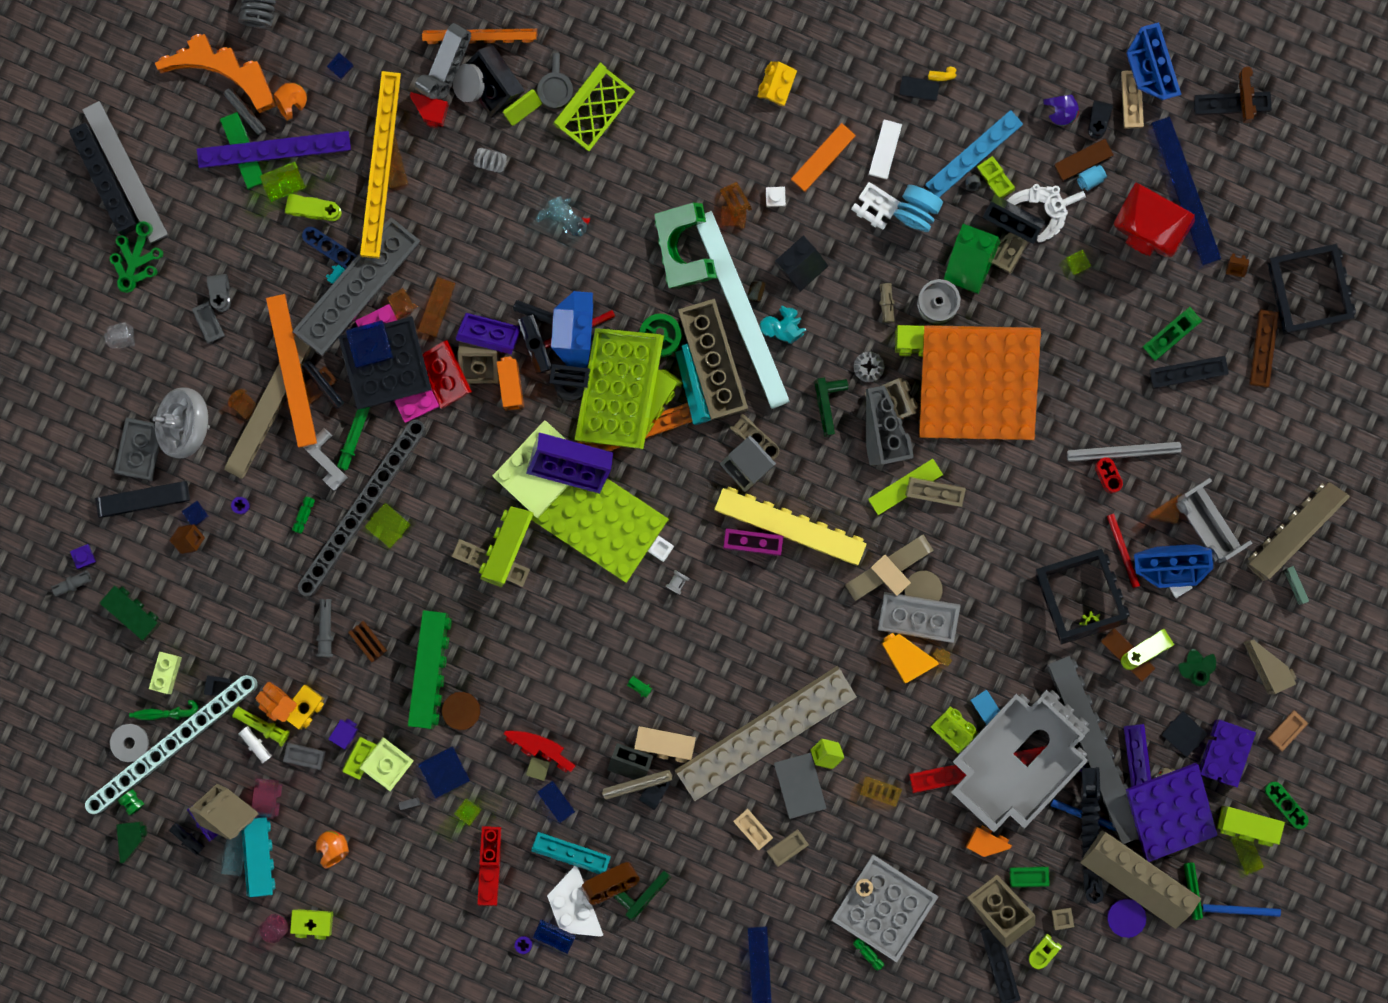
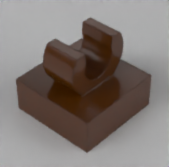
M1233 253L1228 261L1226 274L1245 277L1249 266V259H1246L1245 255H1242V258H1237Z

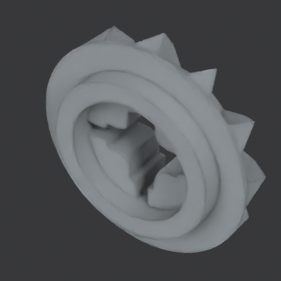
M871 351L863 352L856 358L854 372L860 380L873 382L878 380L883 374L884 362L878 354ZM869 359H871V365L877 368H872L868 375L867 368L861 365H866Z

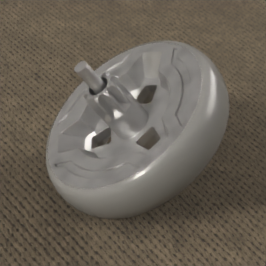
M181 387L170 391L161 401L156 417H153L157 443L165 454L173 458L181 459L193 455L202 445L207 429L210 428V425H208L206 403L197 391L190 388Z

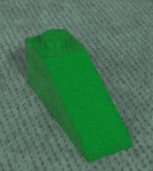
M1189 307L1147 342L1143 348L1156 361L1200 324L1202 320Z

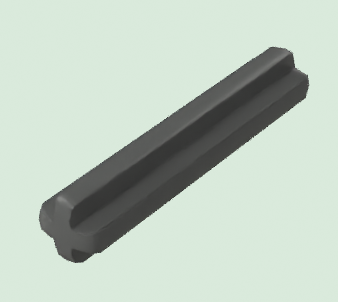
M232 88L225 90L224 96L257 135L264 133L266 128Z

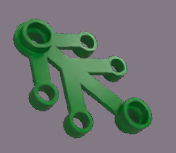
M141 221L136 225V232L139 236L133 253L130 251L128 246L129 240L126 236L119 235L116 238V244L120 246L128 263L127 271H125L121 264L123 258L120 254L113 253L110 256V262L114 264L119 275L117 286L124 293L132 292L137 282L147 277L153 278L157 275V269L154 266H147L144 271L134 275L137 267L153 259L159 260L163 257V251L160 248H153L151 252L141 256L146 238L153 232L152 225L146 221ZM145 226L148 227V231L146 233H144L143 228ZM124 238L125 242L121 245L120 239ZM156 250L159 251L158 257H155L154 252ZM115 256H118L119 260L115 263L113 259ZM150 268L153 269L152 275L148 274V270ZM126 280L130 281V285L128 287L125 286Z

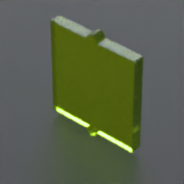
M385 503L377 513H373V518L365 527L391 549L397 540L403 537L402 534L411 524Z

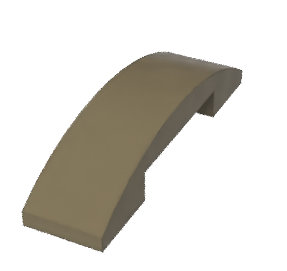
M459 539L452 557L479 569L483 562L487 563L489 558L486 555V550ZM513 562L506 580L523 587L530 569Z

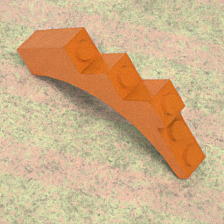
M205 34L192 36L191 40L187 41L189 49L182 48L176 51L175 55L170 57L169 55L163 56L158 59V62H155L157 70L161 74L184 68L206 69L219 73L240 86L251 98L259 113L277 106L260 64L257 61H248L240 68L231 47L221 48L214 54Z

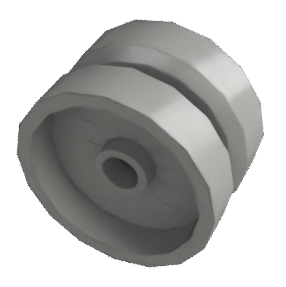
M937 279L928 282L923 286L918 295L917 308L919 314L931 324L947 323L955 316L960 307L961 298L959 291L954 284L947 280ZM941 299L942 304H937L936 300Z

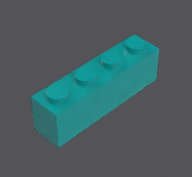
M258 816L241 830L246 895L248 897L273 895V890H275V879L271 877V870H274L273 859H270L269 852L272 851V841L268 839L271 824L267 817Z

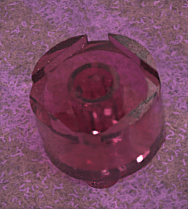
M256 778L255 783H259V785L254 787L252 808L258 812L256 817L274 819V816L278 817L280 803H276L277 797H281L283 784H279V780Z

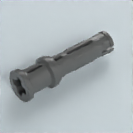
M319 599L320 622L319 635L316 637V641H318L316 657L331 658L333 657L331 643L334 639L331 636L332 599H326V607L325 600Z

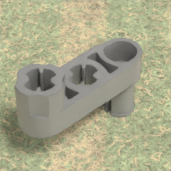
M323 427L316 435L318 444L303 448L329 472L322 480L335 491L348 477L321 451L320 447L333 436Z

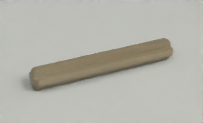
M670 770L604 788L602 795L607 800L666 783L672 780V774Z

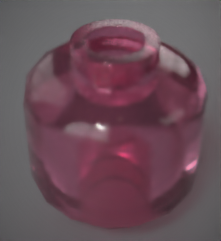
M269 915L260 925L261 937L266 942H279L288 932V923L280 915Z

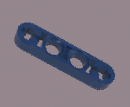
M307 227L303 230L302 238L308 245L343 268H347L346 265L350 263L352 257L354 259L357 257L356 254L316 228ZM314 231V235L318 239H320V236L323 237L319 241L318 246H315L317 242L314 239L307 240L308 232L312 233ZM329 241L332 243L330 251L322 250L324 242ZM340 252L348 254L346 261L341 262L338 260L337 256Z

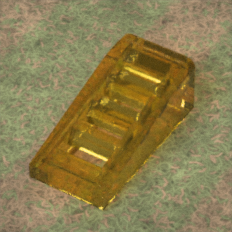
M865 776L860 795L896 807L902 789ZM870 782H873L874 785L871 790V793L869 794L867 793ZM877 785H881L878 796H875ZM887 787V788H888V791H887V794H886L885 799H883V798H881V797H882L884 788ZM895 790L893 800L889 801L891 791Z

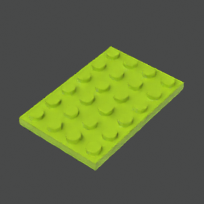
M595 328L588 368L591 370L588 389L584 388L575 441L637 449L644 448L663 345V335Z
M607 478L600 494L569 485L539 518L533 515L531 520L627 583L669 519Z

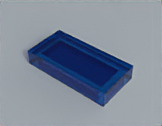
M551 781L537 792L559 823L576 812L554 781Z
M542 919L533 935V938L567 954L576 937Z

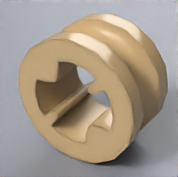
M860 879L855 886L856 892L860 896H869L873 891V884L868 879ZM862 882L863 884L865 882L869 884V891L867 893L859 891L861 889L859 885Z

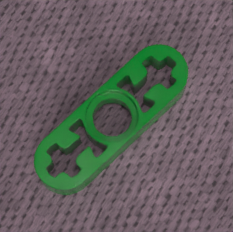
M1278 782L1267 783L1264 789L1266 796L1290 825L1296 829L1305 828L1309 822L1308 816L1285 788ZM1271 786L1278 787L1276 791L1279 795L1285 794L1278 802L1275 801V799H1278L1277 795L1270 794ZM1284 800H1289L1292 804L1291 809L1288 811H1284L1281 807V803ZM1294 812L1298 817L1303 816L1301 820L1303 824H1295L1296 818L1293 815L1289 817L1288 814Z

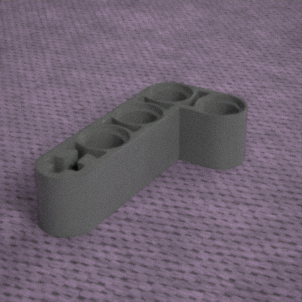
M455 23L448 27L429 75H421L416 80L414 86L416 91L430 99H443L447 96L471 39V32Z

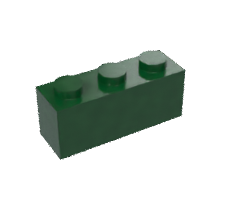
M114 585L100 601V604L142 641H147L161 625L157 621L159 617L152 611L148 613L143 608L145 605L137 598L133 600L129 596L130 592L125 587L121 586L119 588Z

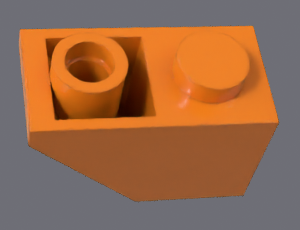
M982 825L981 828L975 827L965 847L986 857L1008 850L1012 845L1008 844L1009 839L1001 835L998 837L991 835L992 830Z

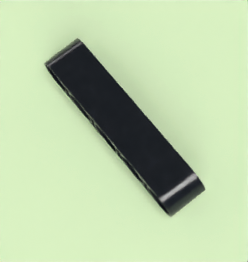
M187 481L102 496L95 498L98 518L188 502L190 501Z

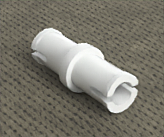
M248 726L238 733L249 746L248 749L255 753L262 764L272 757L261 744V739L258 740Z

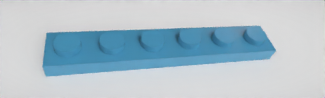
M1010 110L929 180L925 186L931 193L940 198L1023 126V123Z

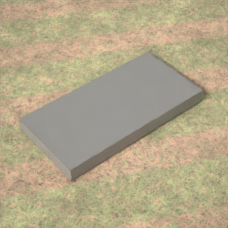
M884 592L878 630L954 643L960 604L900 594L896 596L894 593Z

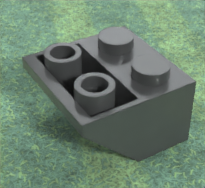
M751 435L720 463L744 492L759 482L776 464Z

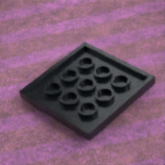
M412 316L343 334L338 337L357 410L432 391Z

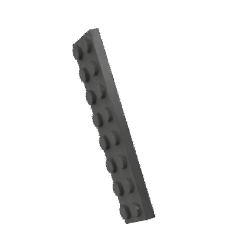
M391 217L383 226L380 259L360 257L359 253L292 331L293 334L323 357L338 337L348 328L420 244V240Z

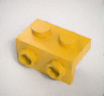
M770 62L765 69L763 82L759 85L757 97L766 98L780 106H785L797 70L781 62Z

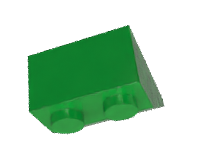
M963 224L956 239L943 280L979 294L1000 245L999 237Z

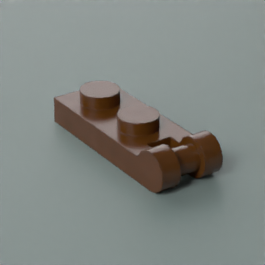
M1248 66L1244 67L1238 74L1243 123H1251L1254 117H1256V106L1252 103L1254 87H1251L1250 84L1253 70Z

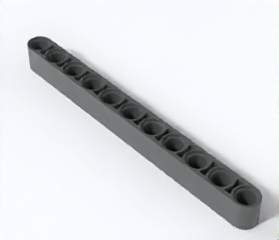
M412 420L406 426L298 585V590L302 595L311 597L316 594L424 437L426 427L421 421ZM416 424L421 425V432L413 434L412 427ZM405 440H409L411 443L410 448L407 450L401 448V443ZM393 456L400 458V462L396 466L390 464V459ZM382 472H388L389 478L385 482L379 479ZM373 487L378 490L376 497H370L368 494L369 490ZM361 503L367 505L365 513L358 512V506ZM350 519L356 521V526L353 529L347 528V522ZM339 535L345 536V542L342 545L336 543V538ZM328 551L334 552V559L331 561L325 559V554ZM316 567L323 568L322 576H315L314 570ZM307 582L312 584V591L309 593H305L303 590V586Z

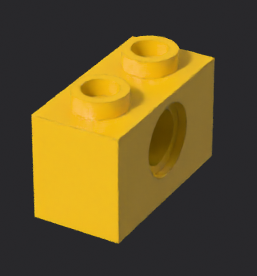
M303 685L293 698L297 706L293 712L289 713L290 716L287 718V721L300 730L303 727L306 729L313 720L311 716L314 712L318 713L324 706L322 702L325 698L309 686ZM302 703H307L309 706V711L306 714L300 711Z

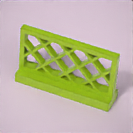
M599 63L553 122V125L561 129L589 152L635 91L606 69L602 63ZM605 74L612 78V87L602 88L601 79ZM617 88H624L629 92L625 99H617ZM613 89L615 100L604 101L603 90ZM592 91H600V102H591L590 94ZM615 102L616 111L613 114H606L605 103ZM602 104L603 115L593 116L591 105ZM589 105L590 116L579 117L578 109L581 106ZM604 117V127L594 129L593 118ZM590 119L592 130L581 131L580 120ZM577 120L578 131L570 132L565 128L569 121ZM592 132L593 141L589 146L582 141L581 133Z

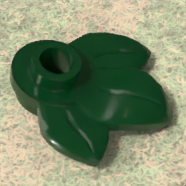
M1191 649L1187 655V663L1178 664L1179 671L1183 677L1191 679L1194 685L1204 686L1209 682L1210 674L1216 669V657L1214 654H1210L1203 658L1197 650ZM1198 673L1203 675L1201 681L1196 678Z

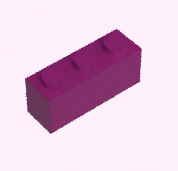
M726 529L723 549L781 556L783 536Z

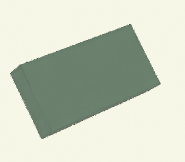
M1294 566L1284 569L1298 604L1309 602Z

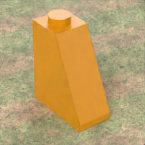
M892 633L883 638L885 642L882 643V646L904 684L939 665L934 658L900 634L895 636Z

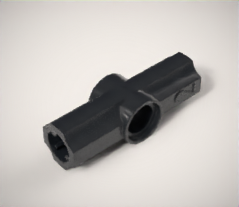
M534 315L519 319L518 323L536 374L551 370L552 366ZM531 341H540L539 348H530Z

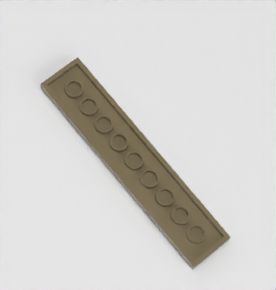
M836 666L677 768L675 772L693 800L696 801L846 705L857 696L840 668Z

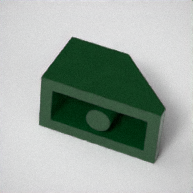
M143 821L116 824L120 863L128 862L145 841L147 827L143 825Z

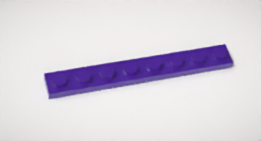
M349 131L198 148L197 157L199 168H209L351 151Z

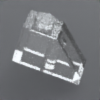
M124 322L107 327V333L104 334L105 343L110 348L135 346L132 326Z

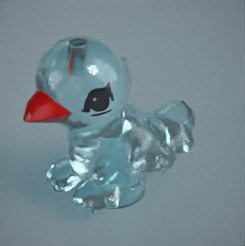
M559 196L547 202L549 208L539 211L536 221L540 222L545 218H551L555 221L563 222L566 225L562 227L565 233L580 237L586 233L590 218L576 216L568 205L571 202V198L563 200Z

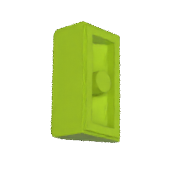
M531 89L506 108L503 114L509 123L514 126L541 106L542 102L534 89Z

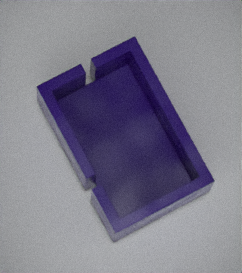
M1220 719L1215 720L1210 736L1217 738L1216 741L1208 740L1199 767L1201 776L1238 788L1256 732Z

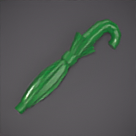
M188 700V705L192 706L190 710H180V707L171 711L144 709L129 713V717L142 720L171 717L179 720L181 717L193 716L198 710V705L193 700Z

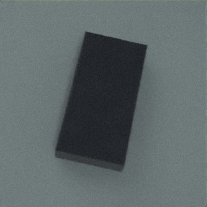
M902 76L899 96L936 102L940 82Z

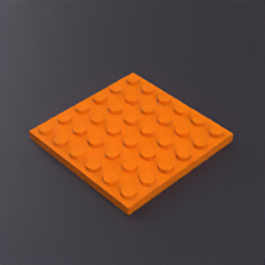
M924 325L919 438L1034 440L1041 328Z

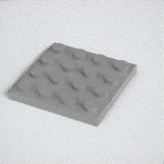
M872 854L831 920L897 962L938 896ZM860 879H868L873 884V891L869 896H860L856 892L855 886ZM862 882L859 885L861 893L869 891V884L867 882L865 884Z

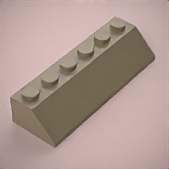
M715 299L678 309L711 420L748 411Z
M1330 482L1325 485L1321 483L1314 490L1316 494L1312 498L1307 497L1301 503L1303 507L1298 512L1295 510L1289 515L1288 519L1290 521L1285 526L1281 524L1274 531L1276 535L1272 539L1268 537L1261 544L1263 548L1258 553L1255 551L1248 557L1249 562L1246 566L1262 581L1269 580L1350 496Z
M1102 830L1080 861L1082 865L1175 929L1192 914L1201 900L1199 896Z

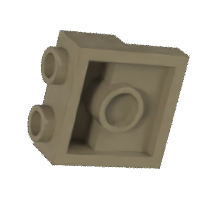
M898 378L882 385L885 386L894 404L897 417H900L902 420L917 413L918 405L916 400L910 397L908 391L911 390V387L907 380L904 381L903 378Z

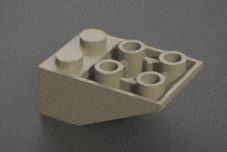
M216 784L189 809L199 826L229 840L236 837L258 815V812L228 788Z

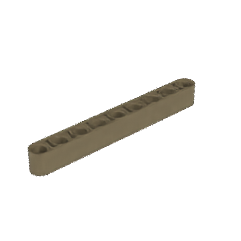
M294 334L302 368L312 348ZM280 363L225 466V471L241 479L246 475L287 397Z

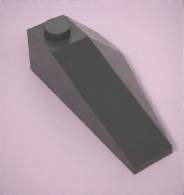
M885 386L866 389V448L870 466L914 458L911 439L901 425V418L897 417L894 404Z

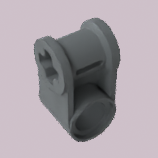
M228 275L207 276L211 305L219 312L227 311L231 305ZM220 299H223L224 301L219 306L217 303L220 302Z

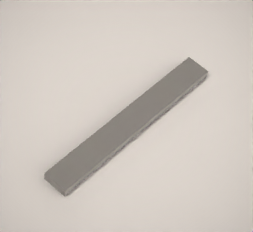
M98 101L82 109L140 222L146 221L152 225L153 232L148 236L150 243L153 244L168 236L101 102ZM145 226L143 229L146 233L148 231V227Z

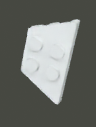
M574 866L547 895L560 932L603 936L593 905L588 902L581 889L584 881L577 866Z

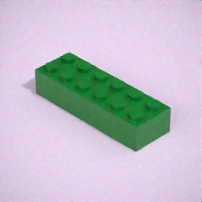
M425 610L422 613L408 726L434 729L439 723V714H436L437 706H441L442 695H439V690L444 685V676L441 674L442 668H446L447 663L444 651L449 647V637L446 636L447 630H451L452 618H449L447 613Z

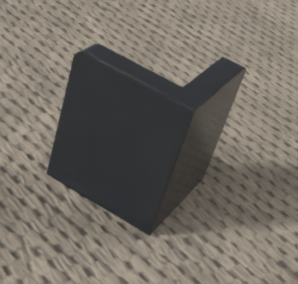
M207 675L204 695L218 696L231 685L232 678Z

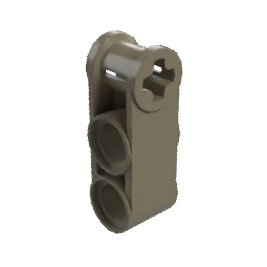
M741 414V418L734 426H730L731 431L743 440L750 435H760L762 441L759 445L764 451L768 447L775 448L776 454L771 458L773 461L777 459L780 451L777 444L758 429L749 418Z

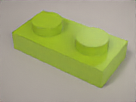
M359 736L342 772L360 780L364 771L359 767L376 747V744Z

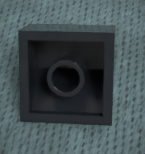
M804 235L775 260V265L800 292L828 267L820 253Z

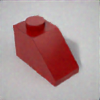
M410 92L411 100L424 122L427 123V126L432 128L443 127L449 107L448 102L430 99L427 96Z

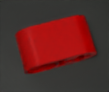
M1108 457L1100 459L1095 465V470L1104 490L1111 494L1118 492L1123 486V481L1114 461ZM1103 463L1109 465V467L1107 468L1108 474L1113 472L1114 475H1111L1105 479L1104 476L1107 475V471L1105 469H1101ZM1110 479L1117 481L1118 486L1116 489H1111L1108 486Z

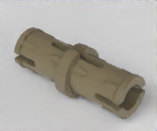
M880 284L881 301L879 303L882 307L883 323L895 322L893 311L895 301L892 297V284Z

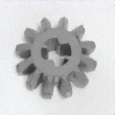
M479 148L474 156V165L489 171L502 172L506 166L507 156L501 152Z

